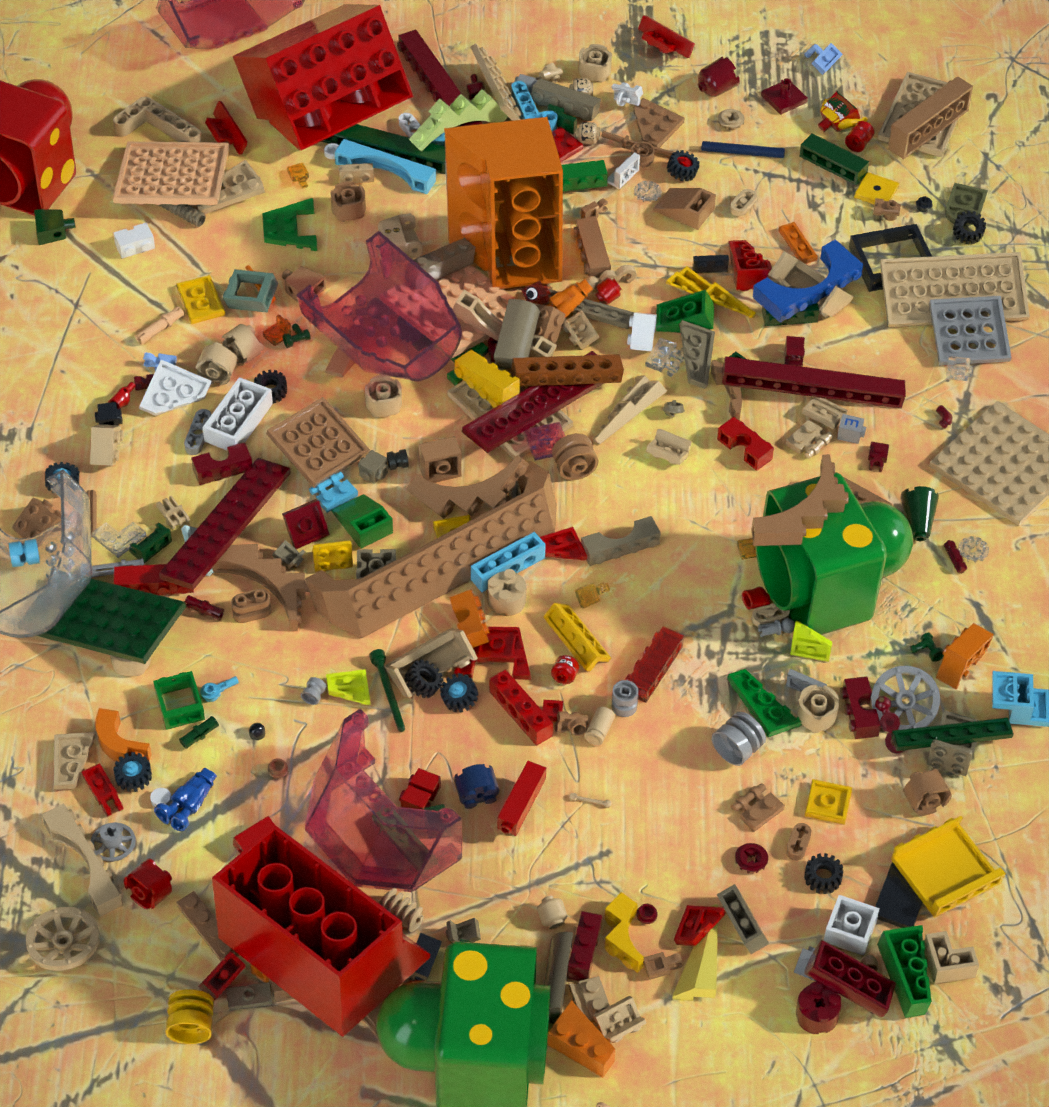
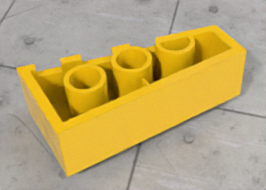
M473 350L468 351L455 360L454 372L456 376L462 378L470 388L477 391L481 398L486 399L493 408L519 394L520 379L518 377H510L508 371H500L496 364H489L486 358Z

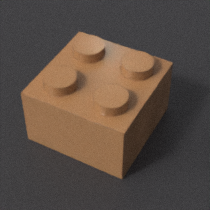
M455 436L419 444V467L424 479L436 483L462 477L461 450Z

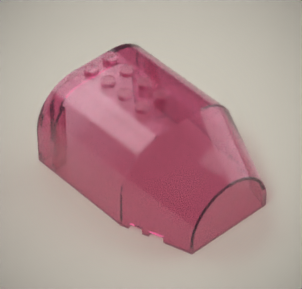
M380 231L365 241L370 258V265L365 276L337 300L329 305L321 306L319 297L314 294L311 285H308L296 295L302 315L365 372L410 381H422L435 375L450 361L461 341V324L452 307H450L446 296L443 294L438 281Z

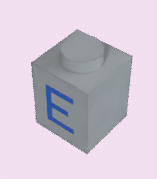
M843 414L837 439L859 444L860 438H864L866 427L863 426L864 418Z

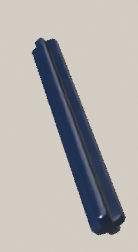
M702 141L701 150L707 152L784 158L785 149L778 147Z

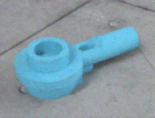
M235 676L219 684L207 683L200 690L201 697L207 702L216 701L221 696V692L238 684L239 681Z

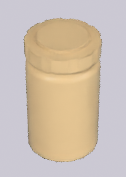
M603 706L597 708L584 734L587 742L598 746L603 743L615 718V713L611 709Z

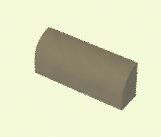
M520 299L508 300L494 354V360L498 368L511 369L513 358L529 357L540 310L535 304Z
M560 932L551 938L544 985H550L549 1023L555 1024L562 1013L568 977V964L572 952L573 932Z

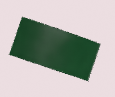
M549 104L548 111H554L557 114V127H562L568 133L574 134L577 128V118L564 114V108Z

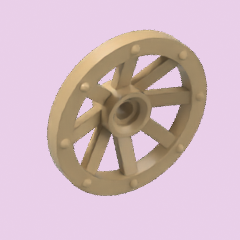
M60 907L45 912L31 924L26 934V947L30 958L40 967L48 970L63 971L83 964L95 953L99 944L100 933L95 919L86 911L74 907ZM61 918H74L68 930L63 929ZM54 920L57 932L53 934L43 926ZM80 921L88 925L87 929L74 935ZM38 933L51 941L34 943ZM89 935H91V938H90V941H89L88 944H80V943H77V942L81 941L82 939H84V938L88 937ZM37 950H53L45 957L37 952ZM72 950L82 951L74 957H71L70 954ZM60 954L65 957L64 960H54Z

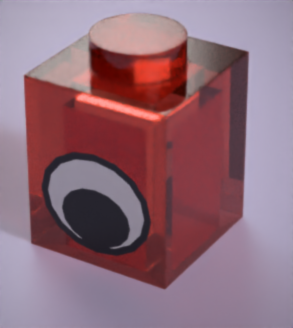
M540 280L521 289L526 301L540 305L549 302L548 295L551 293L547 285H542Z

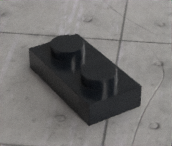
M728 255L693 256L692 270L695 273L728 272L729 257Z

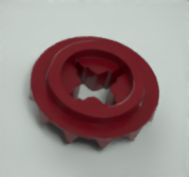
M746 843L737 849L735 861L739 865L740 870L744 869L747 873H758L760 870H764L768 864V853L759 844ZM748 856H749L750 858H752V857L754 856V857H755V862H754L753 860L750 861V862H747V861H748Z

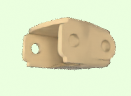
M411 213L397 215L379 222V239L386 259L408 260L418 258L423 254L422 242L419 241L414 231L416 227L415 216Z

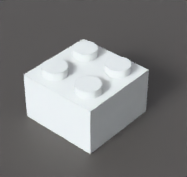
M838 895L826 927L824 941L864 956L877 922L880 908Z

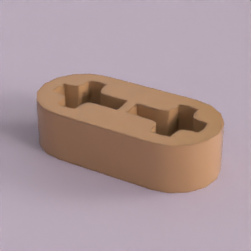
M805 823L796 824L792 830L786 852L791 860L798 861L805 856L812 831L810 826ZM801 831H804L805 833L803 834L802 839L798 838L799 833ZM796 845H799V850L797 851V853L793 852Z

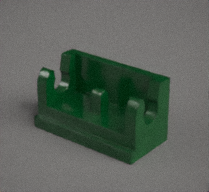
M161 523L155 524L157 527L155 531L139 544L133 542L130 544L132 548L129 549V552L137 559L143 558L144 564L172 542L170 529Z

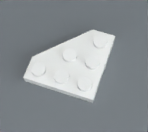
M160 360L139 409L157 416L203 400L212 381Z

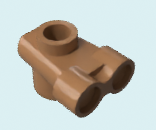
M875 198L873 215H883L886 220L894 221L900 214L901 204L894 200L884 201L883 199Z
M558 711L555 732L565 733L571 730L575 736L583 735L587 731L588 716L581 715L579 712L569 714L567 711Z

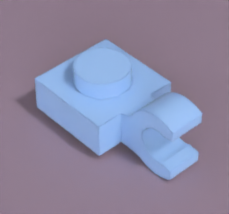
M146 352L143 360H145L144 366L155 367L156 371L160 360L176 365L177 357L160 353L158 357H155L152 353Z

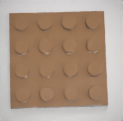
M324 397L268 429L266 435L313 488L370 452L367 445Z

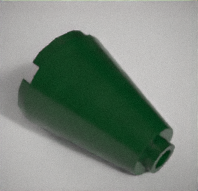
M924 486L914 487L912 491H909V488L901 492L900 499L905 517L912 529L913 539L920 542L925 541L931 534L939 494L938 492L937 494L935 493V489Z

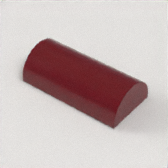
M823 940L819 942L812 953L804 972L805 975L879 1018L885 1016L889 1010L896 983Z

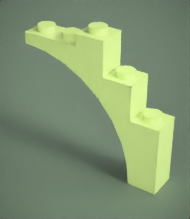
M482 89L471 102L462 94L450 106L439 98L428 111L431 115L409 140L420 151H423L434 139L444 133V128H452L471 121L504 122L508 116L500 109L497 101Z

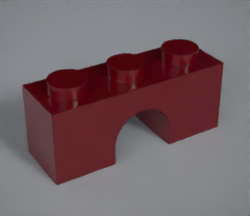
M246 443L227 447L228 457L222 461L212 459L209 452L191 457L193 471L198 484H208L245 473L252 465V458Z
M868 676L844 679L843 687H840L841 699L845 700V714L849 715L850 719L849 730L853 732L855 739L879 737L881 724L877 709L868 710L861 707V705L870 704L872 691Z
M581 911L568 964L567 979L582 981L590 978L595 947L598 945L602 928V915Z

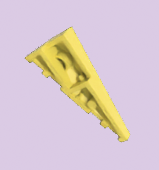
M718 923L693 947L673 993V999L693 1001V997L715 998Z

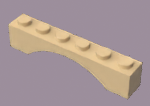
M463 290L454 304L452 314L498 341L503 321L491 313L479 298ZM534 335L529 357H552L557 345L542 336Z
M63 803L41 814L44 826L53 841L63 843L72 848L87 863L90 869L88 894L90 902L99 917L123 906L121 901L123 893L119 885L115 886L112 881L114 879L109 870L105 871L103 868L104 862L99 854L95 855L94 845L90 839L86 840L84 837L86 834L82 825L76 824V817L72 809L68 810Z

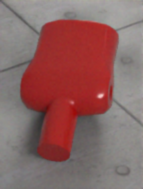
M130 382L127 386L120 388L108 403L116 402L117 408L126 407L130 401V392L136 385Z
M760 586L744 590L742 593L743 603L748 610L770 605V600H772L764 588Z

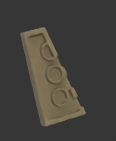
M682 320L679 326L688 383L705 389L708 385L715 331Z

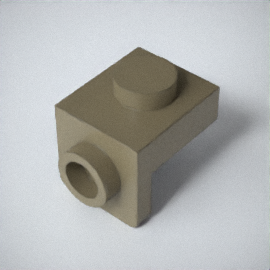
M285 540L272 556L274 558H281L282 565L290 570L293 565L297 568L304 560L302 555L305 551L298 552Z
M476 918L459 924H454L451 920L446 922V937L450 942H476L481 940L479 922Z

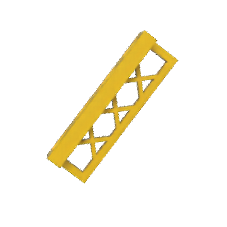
M553 603L543 618L586 671H591L598 661L609 662L611 659L610 655L568 604Z

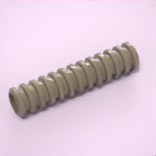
M188 204L158 205L196 227H200V224L205 222V213Z

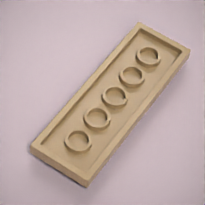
M475 43L470 48L500 109L512 121L522 120V113L515 106L517 103L514 98L510 96L512 92L505 86L507 82L501 76L502 72L496 66V60L492 56L489 57L487 51Z

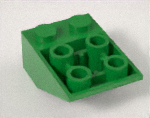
M365 494L331 510L360 549L393 533L392 517L382 505Z

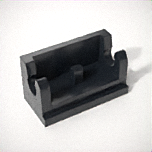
M420 933L416 944L430 953V958L407 979L412 981L428 979L442 941Z

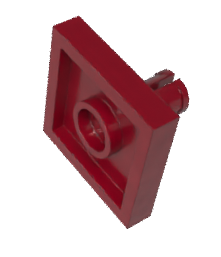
M788 78L782 79L780 83L761 92V96L780 115L808 102V97Z
M317 499L282 513L295 549L330 535L319 500Z

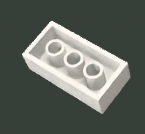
M239 377L202 427L204 442L227 450L229 446L246 442L273 404L271 389Z

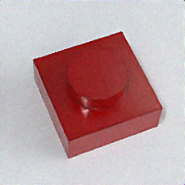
M543 699V712L551 721H557L558 711H563V701Z

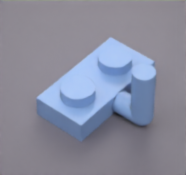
M832 43L824 51L817 44H814L805 52L806 58H810L815 52L819 55L811 64L822 75L843 55Z

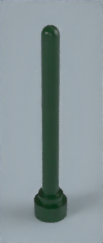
M382 649L373 650L369 654L371 663L378 669L399 732H403L405 725L384 667L386 660L385 652Z

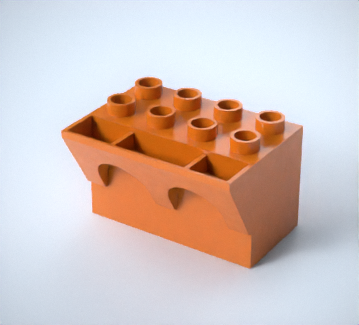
M529 118L444 128L449 243L451 244L465 238L476 247L474 263L482 270L488 271L492 287L505 289L562 282L563 169L548 118ZM509 255H512L516 266H507L510 263ZM499 256L500 264H503L504 267H497L495 257Z

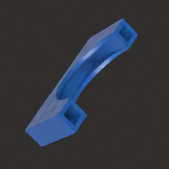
M835 239L822 246L820 259L826 265L829 272L822 282L808 288H789L779 285L767 277L754 285L753 298L775 319L782 322L785 319L791 318L794 314L805 310L808 306L819 302L822 298L829 296L835 286L844 288L850 282L858 280L862 275L863 263Z

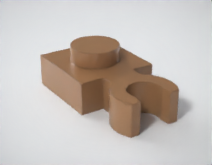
M602 198L597 203L594 201L589 205H585L581 208V219L598 218L599 213H604L608 210L605 206L608 204V201Z

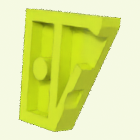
M796 621L790 655L829 662L832 641L801 622Z
M365 669L326 674L329 695L371 705Z

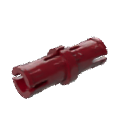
M188 595L184 601L186 607L198 611L201 615L205 614L217 620H221L223 617L224 609L210 604L207 600H199Z

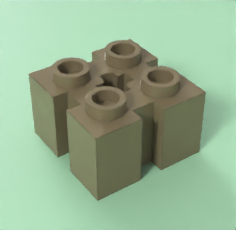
M358 549L356 579H361L395 561L396 549H380V553H373V549Z

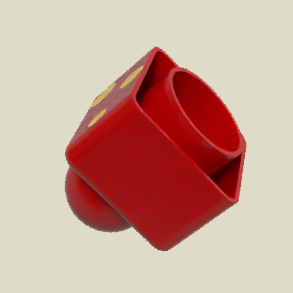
M31 79L16 86L0 80V205L35 216L34 210L49 209L76 175L70 129L73 119L72 105L67 94L53 82L43 79Z

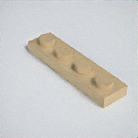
M259 176L221 190L218 205H196L198 210L207 214L263 194L265 190Z

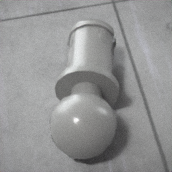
M785 618L781 623L779 620H775L772 623L759 624L758 631L762 632L760 633L761 637L772 634L781 635V631L791 633L794 631L795 622L791 618Z

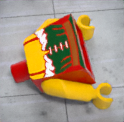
M836 91L832 97L824 99L820 109L823 120L818 124V127L823 132L829 127H832L836 132H840L841 130L854 127L858 121L867 122L868 119L863 117L861 120L858 109Z

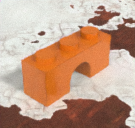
M472 589L451 596V605L459 622L457 624L458 630L464 631L472 648L489 642L487 634L490 632L486 622L483 623V620L486 618L482 608L479 609L482 606L479 596H474Z

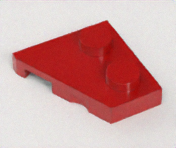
M574 527L540 537L545 543V557L587 560V554Z
M687 905L674 937L676 945L696 946L725 916L724 908Z

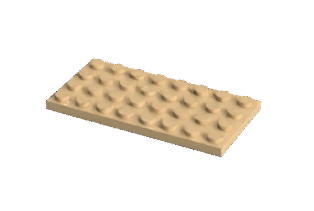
M1021 252L880 260L888 327L932 325L929 302L932 299L1001 296L1005 321L1029 320L1030 318ZM986 311L980 312L984 317L990 316ZM969 312L963 313V315L967 318L972 317V315ZM951 313L945 314L949 319L954 318V315Z

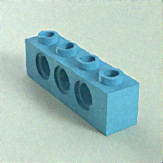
M535 532L471 565V581L481 593L488 589V580L495 574L507 569H512L515 573H519L545 559V543Z

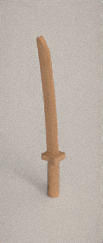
M604 130L601 134L603 138L623 144L622 148H626L627 145L632 147V145L637 143V141L630 140L628 135L623 138ZM654 147L656 154L671 157L674 152Z

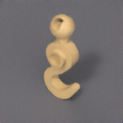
M623 265L616 271H604L599 278L590 276L586 281L594 290L596 285L606 278L615 279L618 282L623 275L627 274L625 277L627 282L630 283L636 278L637 273L632 265Z

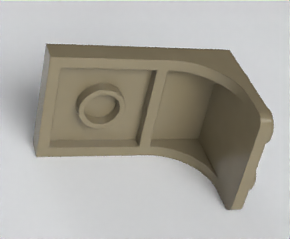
M944 710L939 725L979 720ZM933 740L927 765L952 772L956 775L966 776L977 742L952 745L939 740Z

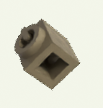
M373 450L361 458L358 463L359 476L374 484L379 479H384L389 470L387 457Z

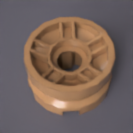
M641 141L632 145L631 155L634 152L640 155L639 165L642 168L648 167L654 162L655 149L652 144Z

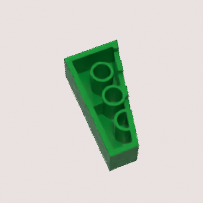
M923 925L885 930L882 932L877 943L890 980L896 983L894 990L905 1018L925 1015L932 1002L929 977L927 976V959H925L924 952L925 941L922 935Z

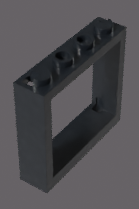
M917 224L850 236L849 250L851 254L863 263L861 276L869 292L883 290L881 273L873 274L862 248L912 239L921 257H932Z

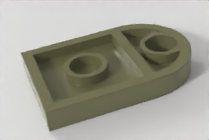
M954 182L946 206V218L954 224L957 216L961 215L964 211L967 213L970 210L971 214H973V211H976L975 215L981 214L988 190ZM966 223L963 226H971L972 224Z

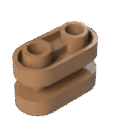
M265 589L240 593L231 600L233 618L238 623H247L266 618L271 613L270 594Z

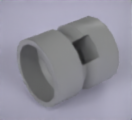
M621 680L612 689V710L620 717L632 716L637 710L638 687L632 681Z

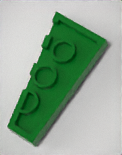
M746 669L728 674V682L755 720L761 725L767 737L802 726V721L799 717H794L786 705L782 706L776 700V696L773 693L762 688L763 684Z

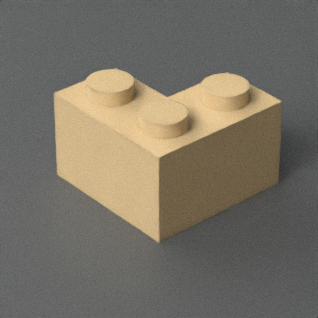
M98 424L91 427V465L113 466L116 464V461H119L117 445L120 444V441H123L124 437L121 426Z
M947 931L926 934L924 952L934 984L976 978L979 962L973 946L952 949Z

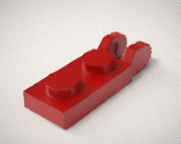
M100 763L81 772L86 784L99 806H102L107 817L112 815L111 808L107 804L112 799L118 811L123 810V805L117 791Z

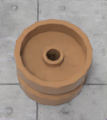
M575 433L567 435L557 441L552 448V456L557 464L560 475L564 479H583L593 473L598 466V457L593 449L591 440L584 434Z

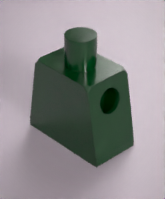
M61 209L34 210L39 245L66 239L65 229L76 228L75 219H64Z

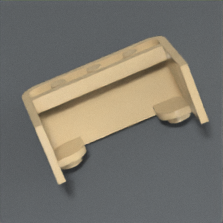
M785 251L768 274L778 280L779 285L789 288H808L819 284L825 279L820 273ZM835 286L829 296L817 302L819 313L826 318L828 316L833 317L851 302L853 296L842 288Z
M451 628L394 659L384 667L401 694L409 698L415 695L416 692L412 693L410 691L412 688L407 687L408 682H405L404 679L406 677L404 676L415 661L423 660L425 662L427 660L430 665L432 663L435 664V669L439 668L438 673H442L453 666L462 668L470 663V659L477 660L478 657L464 631Z

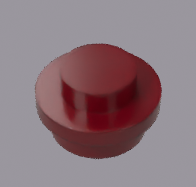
M646 903L637 909L636 916L641 923L652 924L656 921L658 912L653 905Z

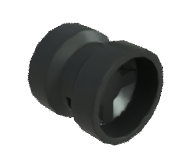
M406 449L399 450L396 453L393 451L387 452L390 470H396L397 467H409Z

